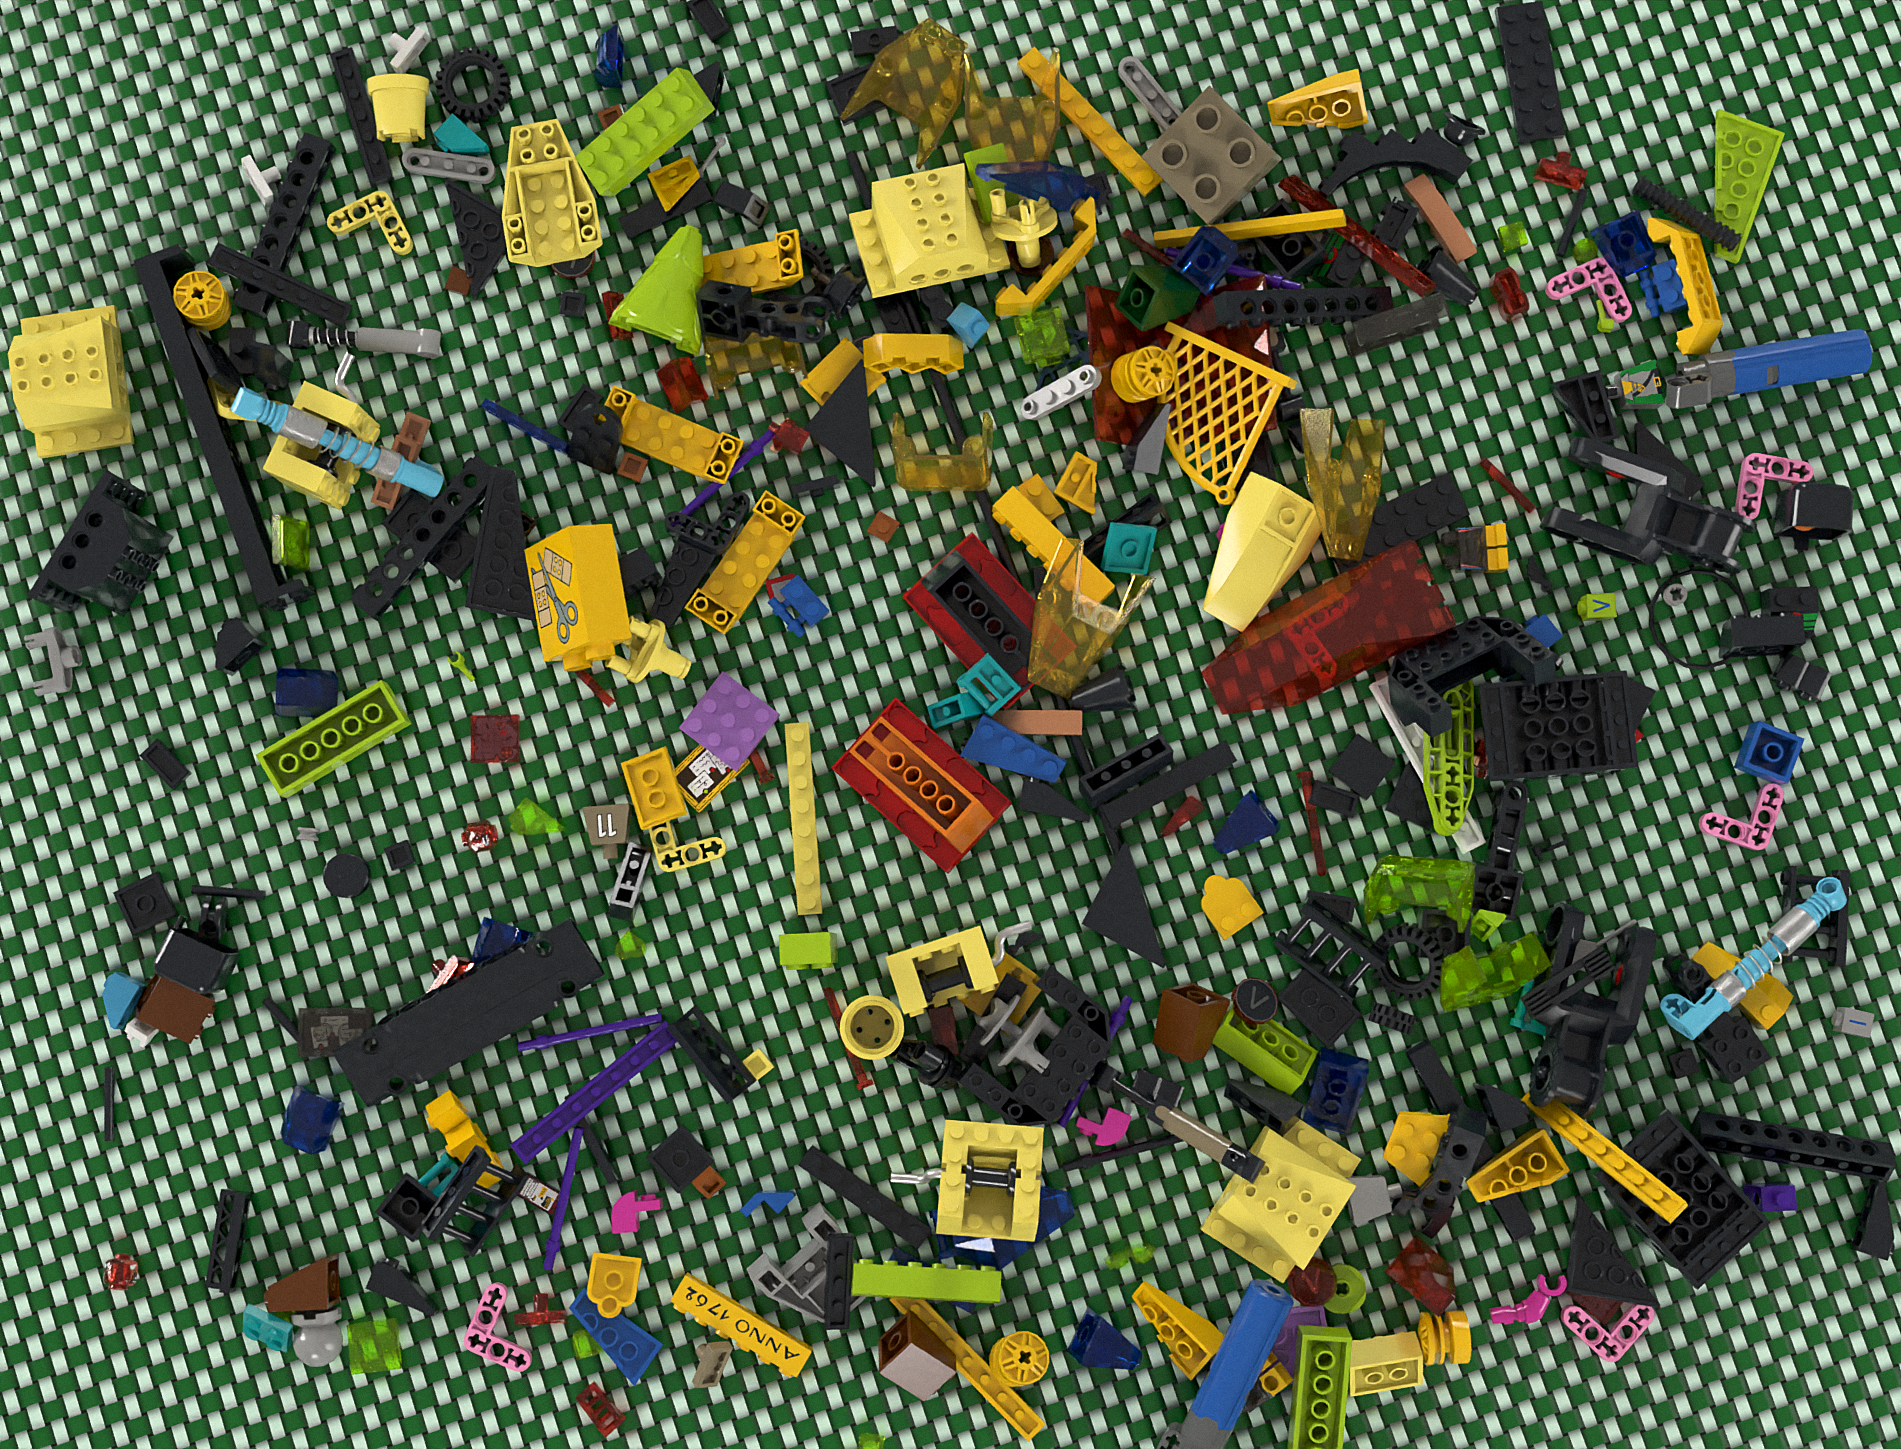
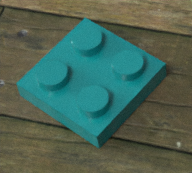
M1110 522L1100 568L1104 571L1147 575L1157 529L1153 526Z
M251 1304L247 1305L243 1313V1333L249 1339L254 1341L260 1340L274 1351L281 1350L287 1353L292 1344L293 1324Z

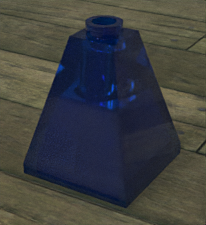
M1250 789L1217 833L1212 845L1220 854H1228L1276 834L1282 825L1255 792Z
M1087 1307L1067 1349V1352L1079 1364L1085 1367L1133 1370L1134 1367L1140 1365L1143 1357L1142 1352L1090 1307Z

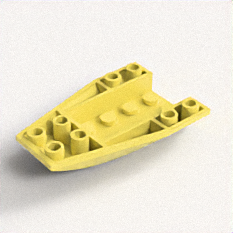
M558 119L511 127L502 221L510 262L535 267L546 266L553 263L585 258L603 244L595 198Z
M1250 472L1227 514L1202 610L1236 630L1243 632L1306 561L1328 517L1319 507L1283 485Z

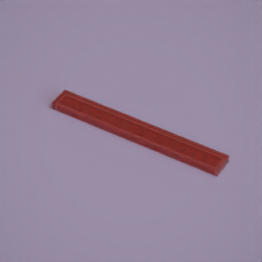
M1294 174L1281 179L1278 187L1311 212L1338 209ZM1346 214V226L1333 228L1421 298L1434 292L1437 287L1436 283Z

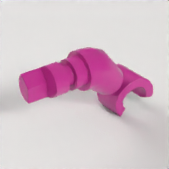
M1538 1274L1536 1283L1539 1290H1534L1526 1300H1521L1520 1304H1514V1308H1511L1510 1305L1489 1308L1492 1323H1504L1506 1325L1513 1324L1514 1320H1517L1518 1323L1525 1322V1324H1530L1542 1318L1550 1302L1549 1296H1557L1565 1291L1567 1286L1565 1276L1557 1277V1286L1550 1290L1545 1285L1546 1277Z

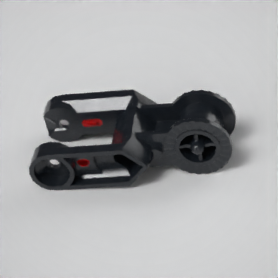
M1579 436L1572 438L1569 448V462L1582 468L1601 472L1639 486L1623 531L1588 519L1576 512L1555 506L1542 518L1540 528L1543 531L1629 563L1653 567L1662 553L1669 555L1675 553L1688 562L1700 565L1703 568L1727 574L1740 573L1742 565L1733 560L1742 533H1754L1756 531L1757 524L1754 521L1746 518L1744 515H1739L1737 512H1731L1728 509H1722L1719 506L1714 507L1711 504L1705 505L1704 503L1700 504L1692 501V497L1685 495L1686 476L1670 466L1594 439Z
M1562 902L1556 904L1553 908L1546 926L1531 990L1573 963L1576 946L1584 930V911ZM1642 926L1625 928L1617 945L1616 966L1608 998L1579 990L1548 1012L1534 1019L1546 1027L1544 1044L1535 1058V1064L1530 1075L1529 1099L1533 1106L1543 1108L1552 1099L1569 1104L1571 1110L1583 1120L1593 1114V1110L1597 1108V1103L1600 1101V1095L1605 1084L1606 1065L1604 1057L1608 1045H1625L1639 1022L1656 948V933L1653 929ZM1569 977L1547 990V994L1550 995L1549 998L1568 988Z

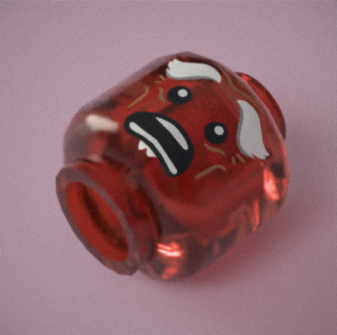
M488 820L470 822L466 825L465 832L461 833L463 846H468L472 853L491 851L494 849L495 844L499 842L497 827Z
M116 1254L115 1259L106 1261L103 1282L109 1285L108 1289L129 1290V1286L135 1285L138 1263L135 1260H130L131 1255Z

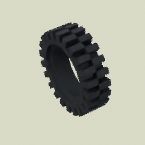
M468 46L462 47L463 52L460 53L456 49L453 51L455 55L450 57L448 54L445 57L447 62L445 64L441 62L439 65L441 71L436 72L435 76L438 81L435 80L437 95L450 115L453 113L458 119L462 118L463 122L466 123L472 120L474 124H477L479 119L487 122L489 121L488 116L492 115L495 118L498 116L496 111L500 110L502 112L505 109L503 104H508V94H511L509 86L511 82L502 61L498 60L493 52L490 54L485 48H482V51H480L478 46H473L472 50H469ZM469 66H481L490 71L494 78L492 93L486 100L478 104H465L459 101L454 96L452 90L455 76L462 69Z
M802 238V241L799 240L801 256L811 260L821 273L832 279V265L824 249L817 247V243L813 241L809 243L806 238ZM817 281L811 291L800 296L788 295L780 289L764 293L768 301L800 302L807 296L821 297L826 286Z
M1403 922L1400 926L1395 924L1388 928L1376 940V943L1388 952L1391 946L1398 942H1411L1419 946L1429 960V973L1427 977L1420 981H1408L1399 977L1391 968L1389 957L1380 970L1374 966H1370V969H1375L1372 974L1374 979L1380 978V981L1377 983L1381 988L1383 985L1388 987L1385 990L1387 994L1394 991V997L1400 999L1403 995L1405 1001H1410L1412 997L1416 1001L1420 1000L1422 996L1424 998L1429 996L1443 982L1444 976L1448 972L1446 967L1449 964V959H1445V956L1448 954L1447 950L1441 949V946L1444 944L1442 940L1436 941L1434 939L1437 936L1436 933L1432 932L1429 935L1426 933L1429 928L1423 926L1419 929V924L1413 923L1409 926L1408 922Z

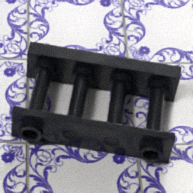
M1785 866L1784 871L1780 875V883L1783 885L1782 917L1797 904L1802 905L1807 900L1796 898V884L1817 885L1820 880L1827 876L1797 874V866ZM1832 870V874L1829 876L1837 878L1841 882L1847 901L1840 910L1830 911L1829 923L1827 925L1820 924L1814 932L1815 934H1826L1829 937L1828 947L1826 949L1798 947L1789 956L1781 955L1782 963H1793V956L1824 958L1828 961L1827 966L1846 967L1850 870Z
M1310 894L1300 909L1304 916L1289 934L1281 930L1273 944L1280 952L1290 956L1334 989L1340 997L1352 1002L1359 990L1355 984L1370 966L1380 970L1385 964L1389 952ZM1311 922H1315L1324 930L1313 944L1306 949L1296 940ZM1332 936L1342 942L1343 946L1326 964L1316 954ZM1351 951H1354L1363 960L1346 979L1336 971V968Z
M475 1145L419 1226L426 1237L432 1241H436L441 1233L461 1240V1244L468 1255L474 1257L478 1250L482 1248L484 1241L520 1189L525 1186L529 1178L528 1174L517 1163L511 1172L490 1163L492 1159L484 1148ZM483 1172L505 1180L497 1192L476 1183ZM470 1192L490 1200L483 1212L462 1204ZM456 1212L476 1220L469 1233L448 1224Z

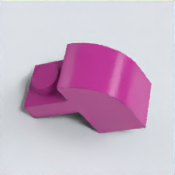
M1107 1106L1101 1124L1078 1115L1075 1125L1079 1127L1078 1132L1091 1137L1093 1133L1097 1134L1094 1140L1095 1144L1107 1146L1118 1142L1124 1136L1132 1116Z
M637 1190L623 1195L612 1209V1234L637 1232L640 1229L639 1211L660 1210L663 1207L662 1197L656 1198L655 1194L641 1195V1199H638Z

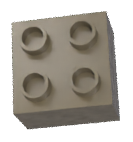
M1210 85L1141 156L1208 225L1219 224L1282 159Z

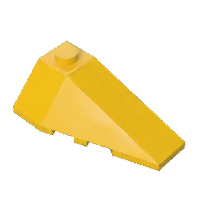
M1358 69L1334 74L1267 102L1272 125L1301 126L1306 124L1322 128L1325 125L1347 129L1369 123Z
M1706 942L1691 957L1692 961L1701 964L1706 969L1712 982L1723 972L1726 973V969L1732 970L1736 966L1735 961L1740 962L1742 960L1710 942ZM1764 973V979L1756 981L1754 989H1747V995L1736 1007L1757 1029L1768 1030L1785 1014L1794 996L1777 978Z
M1532 1128L1467 1178L1465 1183L1476 1201L1483 1202L1511 1193L1549 1185L1570 1170L1545 1129Z
M1144 1281L1134 1292L1132 1298L1146 1320L1154 1324L1159 1332L1157 1335L1159 1341L1166 1343L1171 1351L1169 1357L1173 1363L1192 1380L1214 1358L1224 1335L1210 1321Z

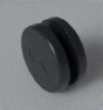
M342 853L331 858L323 872V881L328 891L341 898H355L362 895L368 889L372 879L371 868L367 861L358 855Z
M207 895L204 898L198 926L200 940L207 941L209 936H212L214 942L222 941L228 917V899L226 897H219L216 908L214 896Z

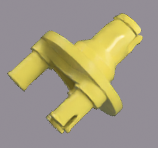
M1033 179L1029 182L1032 199H1026V204H1024V200H1021L1019 205L1006 208L1005 191L1003 189H995L989 193L992 204V232L1000 239L1016 242L1018 260L1024 268H1031L1040 264L1039 237L1052 231L1058 223L1057 213L1049 206V200L1045 194V183L1041 179Z
M633 616L629 617L632 638L622 642L631 652L629 660L616 655L605 662V667L622 673L625 678L633 683L640 682L649 671L656 670L678 677V679H683L691 666L690 659L668 649L663 641L665 625L662 621L654 619L647 624Z

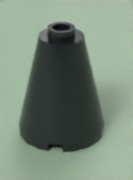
M1441 246L1433 247L1428 252L1431 256L1426 260L1422 259L1415 269L1410 280L1413 283L1410 285L1461 306L1471 305L1478 296L1476 292L1477 286Z
M1124 663L1113 666L1072 690V696L1068 697L1071 709L1082 711V713L1137 708V705L1134 703L1136 696L1130 676H1125L1123 672L1126 669Z

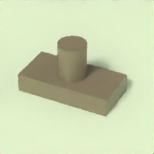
M729 1341L704 1343L697 1347L695 1353L700 1359V1363L692 1380L696 1388L716 1387L733 1349Z

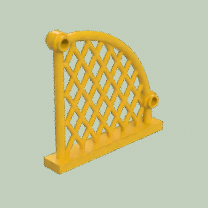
M1168 321L1164 330L1174 335L1167 350L1164 351L1171 358L1175 369V391L1168 396L1167 392L1158 395L1157 403H1167L1175 397L1176 409L1169 413L1165 441L1175 460L1193 481L1214 494L1220 504L1231 505L1237 497L1235 487L1283 387L1286 386L1294 390L1298 381ZM1182 338L1189 341L1185 347L1176 352ZM1196 344L1204 348V351L1193 359L1192 345ZM1209 351L1221 356L1210 367L1208 364ZM1187 352L1188 363L1178 370L1177 358ZM1203 359L1204 371L1194 377L1193 365ZM1225 359L1237 364L1227 374H1225L1224 369ZM1242 366L1253 371L1250 377L1241 382L1240 369ZM1219 367L1220 379L1210 385L1209 373ZM1188 370L1189 381L1180 387L1179 375ZM1258 374L1270 379L1260 389H1257ZM1235 375L1236 386L1226 393V380ZM1204 377L1205 389L1196 394L1195 383ZM1252 382L1253 394L1243 400L1242 388ZM1221 385V397L1212 402L1211 390ZM1190 387L1191 399L1181 405L1180 393ZM1272 388L1260 412L1258 396ZM1237 392L1238 404L1228 410L1227 398ZM1206 395L1207 406L1197 412L1196 401ZM1253 400L1254 412L1244 418L1243 406ZM1222 402L1223 414L1213 420L1212 409ZM1191 405L1192 417L1183 422L1182 410ZM1238 410L1239 422L1229 428L1228 416ZM1207 413L1208 424L1199 430L1198 418ZM1177 415L1178 426L1171 430L1169 419ZM1259 416L1247 440L1245 424ZM1224 420V432L1215 438L1214 426ZM1193 422L1194 434L1184 440L1183 428ZM1240 428L1241 440L1231 446L1230 434ZM1209 430L1210 442L1200 448L1199 436ZM1176 433L1179 436V444H1177L1174 438ZM1225 438L1226 450L1216 456L1215 444ZM1194 440L1195 452L1185 457V446ZM1245 444L1235 467H1233L1232 451ZM1210 448L1211 460L1202 465L1201 454ZM1227 456V468L1218 473L1217 462ZM1194 458H1196L1197 470L1189 463ZM1212 466L1213 474L1211 482L1202 476V472ZM1232 472L1226 485L1221 487L1216 485L1217 480Z

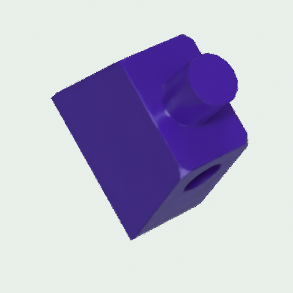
M1790 1182L1742 1184L1743 1193L1761 1212L1797 1210L1795 1185ZM1756 1193L1759 1196V1203L1756 1202Z

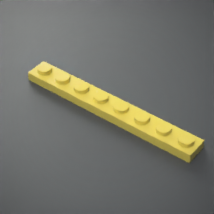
M809 722L785 724L798 915L823 914Z

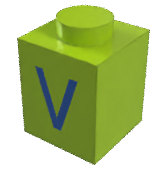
M1615 593L1586 594L1582 596L1577 606L1578 614L1582 616V621L1611 620L1617 617Z

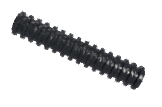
M1645 175L1641 176L1637 181L1632 194H1639L1638 197L1640 199L1644 197L1645 202L1650 201L1652 206L1657 205V209H1663L1665 214L1670 213V217L1673 218L1675 216L1677 221L1682 220L1683 225H1690V229L1695 228V232H1701L1703 237L1708 236V240L1711 241L1713 239L1715 244L1720 243L1721 248H1728V252L1733 251L1742 238L1741 233L1736 234V230H1729L1728 225L1723 226V222H1716V218L1713 217L1711 219L1708 213L1705 215L1703 210L1698 211L1696 206L1691 207V203H1685L1683 198L1678 199V195H1671L1672 192L1670 190L1666 192L1665 187L1660 188L1658 183L1653 184V180L1650 179L1648 181Z

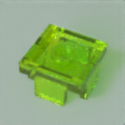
M1060 306L1013 318L1025 365L1037 362L1039 368L1062 362L1060 355L1071 352Z

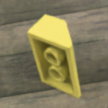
M1415 1331L1400 1332L1389 1336H1376L1365 1340H1352L1348 1381L1350 1397L1423 1385V1354Z

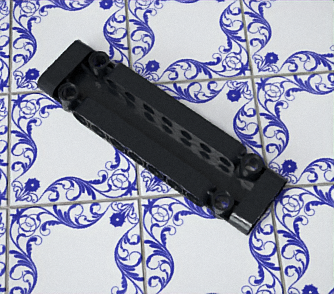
M570 917L547 931L537 932L528 942L519 941L388 1014L377 1023L376 1027L365 1028L360 1036L334 1049L333 1054L363 1102L370 1108L392 1095L402 1094L413 1083L418 1085L555 1009L560 1005L562 999L574 997L580 989L605 976V973ZM541 941H546L549 943V946L547 948H539L537 944ZM564 981H572L574 983L571 987L562 986ZM374 1038L377 1040V1043L368 1044L365 1040ZM394 1077H399L403 1081L400 1083H394L391 1081V1079Z

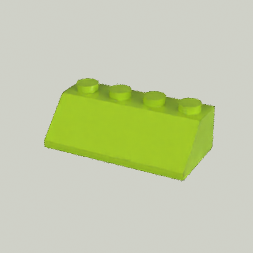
M1236 999L1226 1012L1212 1041L1218 1048L1276 1089L1284 1091L1290 1096L1304 1082L1318 1053L1317 1050L1273 1019L1262 1022L1248 1018L1240 1010Z

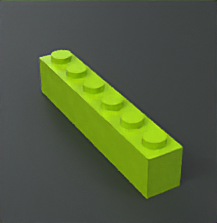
M859 1259V1262L854 1263L852 1267L851 1296L998 1304L1001 1297V1271H995V1267L981 1266V1270H971L970 1265H956V1269H948L947 1264L934 1263L932 1268L922 1267L920 1262H908L907 1266H898L897 1261H883V1265L873 1264V1260Z

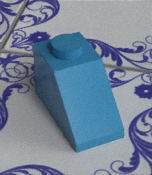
M963 302L946 319L971 349L983 337L990 326L978 310Z
M114 972V974L109 975L106 979L102 996L110 1027L113 1029H123L147 986L123 972Z

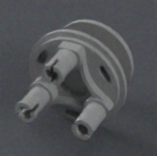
M1015 995L1007 1004L998 997L992 999L989 1015L977 1019V1024L986 1030L979 1043L984 1046L1001 1028L1012 1039L999 1057L997 1065L1000 1067L1002 1065L1006 1066L1011 1061L1014 1063L1018 1062L1028 1071L1033 1066L1039 1073H1042L1044 1068L1046 1069L1049 1065L1050 1060L1036 1051L1032 1043L1038 1033L1041 1032L1053 1040L1062 1028L1045 1015V1008L1042 1006L1038 1007L1019 1028L1008 1017L1019 1002L1020 996Z

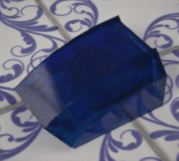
M613 25L595 43L597 55L594 76L604 88H623L624 42L618 25Z
M1638 209L1590 231L1606 262L1616 274L1622 277H1627L1649 267L1657 256V251L1648 235L1647 228Z
M1201 226L1170 266L1195 284L1203 294L1209 296L1238 258L1237 244L1216 227Z
M294 668L278 669L275 702L277 716L282 718H318L337 707L338 678L334 671Z
M484 916L474 947L471 967L478 965L519 941L528 942L533 932Z
M302 1085L295 1086L280 1131L284 1144L311 1155L325 1151L345 1103L313 1092Z

